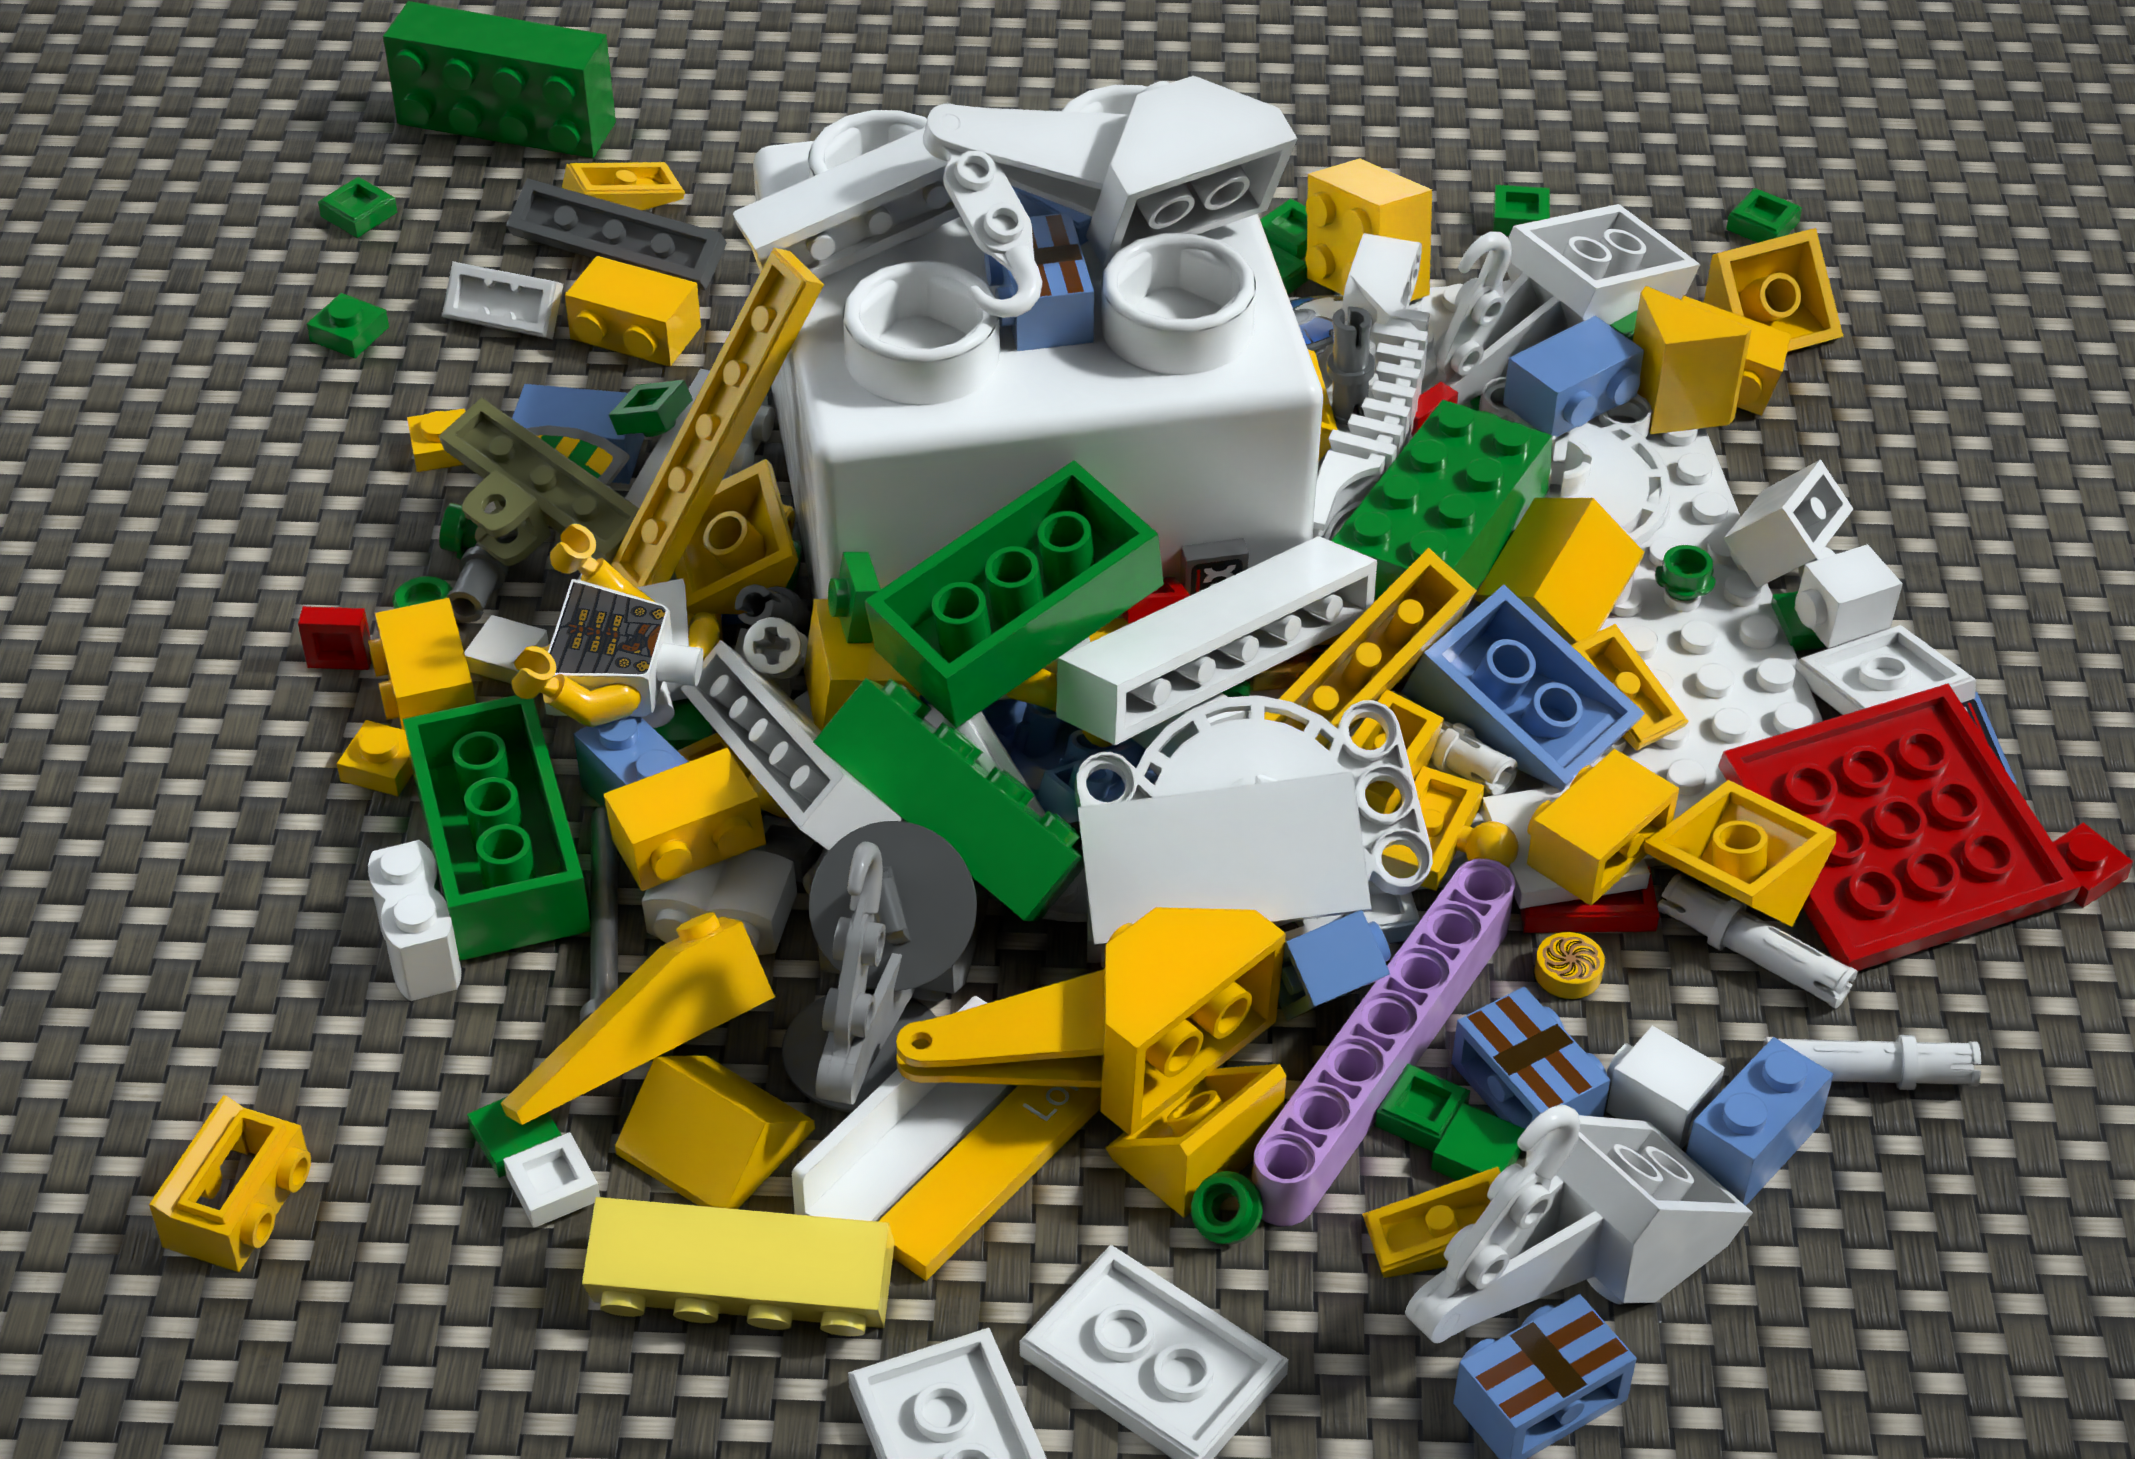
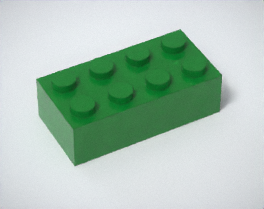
M408 1L383 35L397 124L594 158L616 123L606 34Z
M1442 399L1331 541L1377 560L1374 602L1428 548L1477 590L1492 569L1533 499L1544 498L1549 491L1548 483L1551 469L1553 435Z
M1073 460L867 598L865 605L875 650L955 728H958L1163 586L1159 535Z
M865 678L815 738L813 743L905 821L926 827L948 841L966 863L971 876L1024 921H1040L1085 867L1083 851L1080 849L1082 845L1081 833L1057 813L1052 814L1050 811H1047L1042 817L1027 804L1035 796L1034 793L1004 769L1001 771L995 766L989 773L978 764L976 760L983 751L953 726L950 728L943 722L936 728L928 722L925 717L932 708L902 683L899 685L890 678L883 686Z
M515 695L403 719L413 775L432 854L437 865L442 895L446 900L449 916L452 920L459 961L590 932L591 926L584 878L534 699H524Z

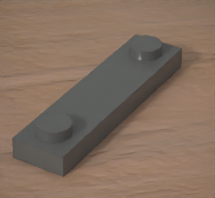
M528 178L506 224V227L513 236L593 259L596 256L696 282L697 288L704 291L708 288L727 244L720 232Z

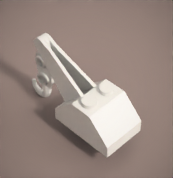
M1196 76L1172 83L1159 81L1146 87L1141 93L1137 94L1130 115L981 108L941 104L930 111L923 134V144L926 150L932 156L948 162L943 177L944 186L975 243L983 252L992 256L1007 268L1018 285L1017 293L1011 298L1004 300L987 296L978 286H971L968 290V295L977 307L990 315L1002 318L1018 317L1031 310L1040 298L1042 288L1039 268L1034 261L1032 223L1012 186L1091 216L1092 220L1086 237L1104 267L1116 252L1138 239L1163 233L1197 235L1267 211L1297 141L1296 135L1278 107Z
M1619 204L1515 225L1509 238L1502 232H1488L1470 245L1460 261L1459 271L1467 273L1477 259L1489 251L1479 278H1472L1467 281L1456 295L1455 305L1457 309L1448 330L1440 336L1434 347L1436 368L1422 381L1420 395L1439 382H1443L1459 392L1457 404L1465 405L1482 394L1486 383L1492 379L1507 377L1509 357L1595 315L1610 325L1638 310L1640 292L1645 286L1681 299L1687 293L1700 264ZM1507 271L1512 285L1503 294L1502 282Z
M1560 1104L1548 1108L1527 1126L1517 1142L1521 1150L1527 1151L1525 1167L1523 1168L1520 1164H1513L1504 1169L1495 1178L1487 1193V1197L1491 1201L1475 1224L1467 1225L1451 1239L1444 1252V1257L1448 1261L1447 1268L1429 1280L1414 1294L1406 1307L1405 1315L1433 1343H1440L1472 1325L1586 1279L1599 1294L1616 1304L1655 1303L1728 1247L1753 1212L1651 1122L1578 1115L1575 1109Z

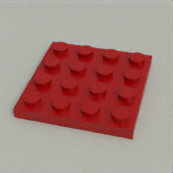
M1949 683L1723 751L1718 767L1726 781L1730 780L1836 832V843L1811 889L1803 909L1833 959L1857 971L2074 901L2082 887Z

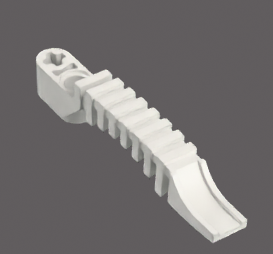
M1364 233L1347 278L1342 309L1345 312L1346 321H1348V307L1351 306L1363 308L1371 314L1370 340L1376 345V355L1374 358L1375 374L1378 375L1379 379L1374 380L1371 387L1374 399L1365 397L1361 406L1365 417L1351 414L1347 423L1351 434L1333 429L1328 438L1332 451H1327L1317 478L1312 539L1320 536L1331 541L1337 527L1353 514L1408 444V438L1413 430V421L1418 409V398L1421 393L1422 380L1425 373L1430 317L1429 312L1408 309L1419 273L1422 244L1420 242Z

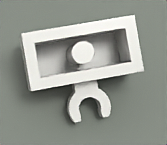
M1820 459L1762 490L1726 534L1724 540L1729 546V552L1735 565L1743 572H1747L1757 588L1798 568L1800 579H1802L1805 564L1836 555L1830 548L1825 546L1852 512L1853 507Z

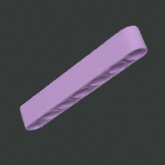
M1474 859L1465 862L1457 869L1387 965L1390 974L1374 983L1260 1139L1253 1156L1252 1182L1256 1185L1262 1197L1263 1213L1261 1219L1276 1226H1292L1304 1221L1312 1213L1376 1122L1377 1110L1407 1064L1416 1065L1504 940L1509 928L1515 890L1514 876L1506 866L1490 859Z

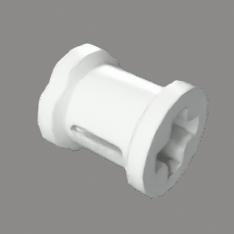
M768 617L758 620L749 628L744 638L743 649L747 661L754 669L763 674H768L774 679L786 680L796 677L804 667L808 638L787 621L781 618ZM776 634L783 640L791 643L789 651L780 653L778 664L776 660L764 654L765 647L775 644Z

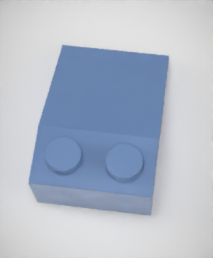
M1505 585L1501 586L1423 653L1401 691L1411 701L1443 717L1444 721H1448L1451 724L1462 723L1474 731L1475 738L1482 741V743L1515 759L1518 763L1517 769L1561 791L1572 783L1582 768L1594 763L1640 721L1645 714Z

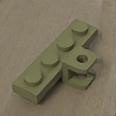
M482 397L439 435L442 446L447 453L484 478L467 495L462 504V510L468 520L470 519L478 525L475 532L478 546L505 566H511L528 557L551 536L548 525L562 534L569 525L580 524L589 529L595 538L596 548L591 556L596 560L603 558L609 564L612 563L639 510L637 506ZM494 501L496 509L490 514L485 513L486 506ZM512 530L518 532L517 538L510 543L503 544L497 541L498 537L504 536Z

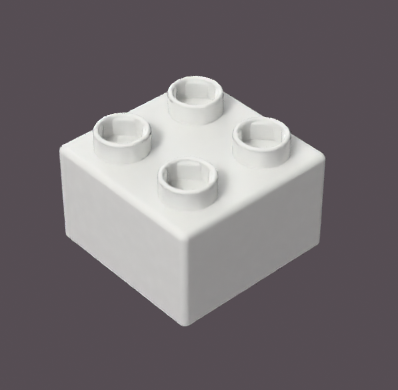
M1111 85L1089 90L1068 102L1062 111L1130 115L1137 94L1141 93L1147 86ZM871 110L841 118L825 127L815 141L771 145L761 148L756 153L753 163L756 201L920 130L926 126L927 118L900 110ZM1258 214L1197 235L1163 233L1138 239L1116 252L1104 267L1089 241L1081 245L1080 247L1094 289V343L1017 351L1011 327H1000L999 317L990 315L977 307L968 295V290L971 286H978L987 296L996 299L995 289L999 286L988 285L984 252L975 243L961 217L819 279L824 286L771 385L813 603L814 599H828L829 582L831 578H839L843 552H869L880 588L882 589L1073 460L1158 533L1163 578L1176 577L1180 582L1182 546L1244 538L1249 552V569L1311 540L1314 523L1323 391Z

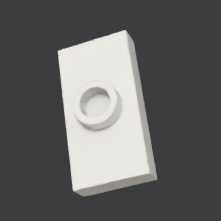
M452 261L442 317L553 339L564 284Z

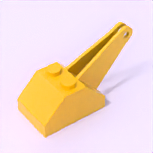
M1155 907L1134 924L1126 923L1112 934L1105 947V966L1103 970L953 1014L907 1024L899 1031L896 1038L898 1071L906 1079L919 1083L950 1082L1101 1088V1112L1128 1135L1132 1136L1276 1022L1286 933L1256 910Z

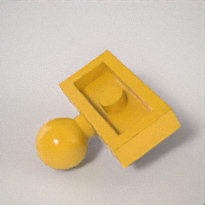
M1422 766L1414 783L1432 849L1433 864L1428 876L1420 886L1437 891L1457 851L1466 853L1469 861L1474 859H1490L1500 862L1509 869L1510 864L1517 858L1519 851L1518 840L1514 832L1505 824L1496 821L1484 822L1475 828L1470 827L1482 805L1484 785ZM1392 845L1382 852V865L1391 876L1398 879L1409 878L1417 872L1418 859L1410 848L1403 845Z

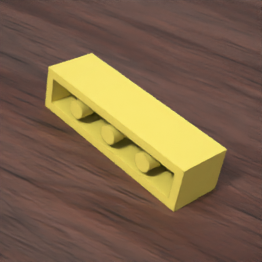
M596 1197L582 1285L593 1302L601 1303L600 1309L614 1315L642 1316L644 1315L645 1307L674 1309V1317L696 1323L716 1322L718 1320V1313L747 1316L748 1324L765 1329L791 1328L792 1320L820 1322V1329L830 1334L861 1336L865 1334V1327L884 1328L895 1242L890 1225L887 1222Z

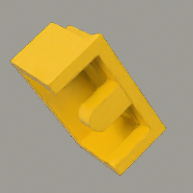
M223 1095L149 1204L162 1247L240 1272L253 1250L261 1248L269 1239L275 1224V1217L289 1194L297 1192L307 1179L311 1166V1155L307 1151L301 1125L244 1108L228 1096ZM231 1150L246 1155L249 1152L256 1154L220 1210L196 1203L200 1196L213 1199L219 1192L222 1184L220 1166Z

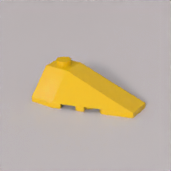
M709 912L692 918L677 927L676 931L679 938L661 946L501 1102L506 1116L523 1125L773 999L775 995L742 921L723 916L717 918L715 912Z

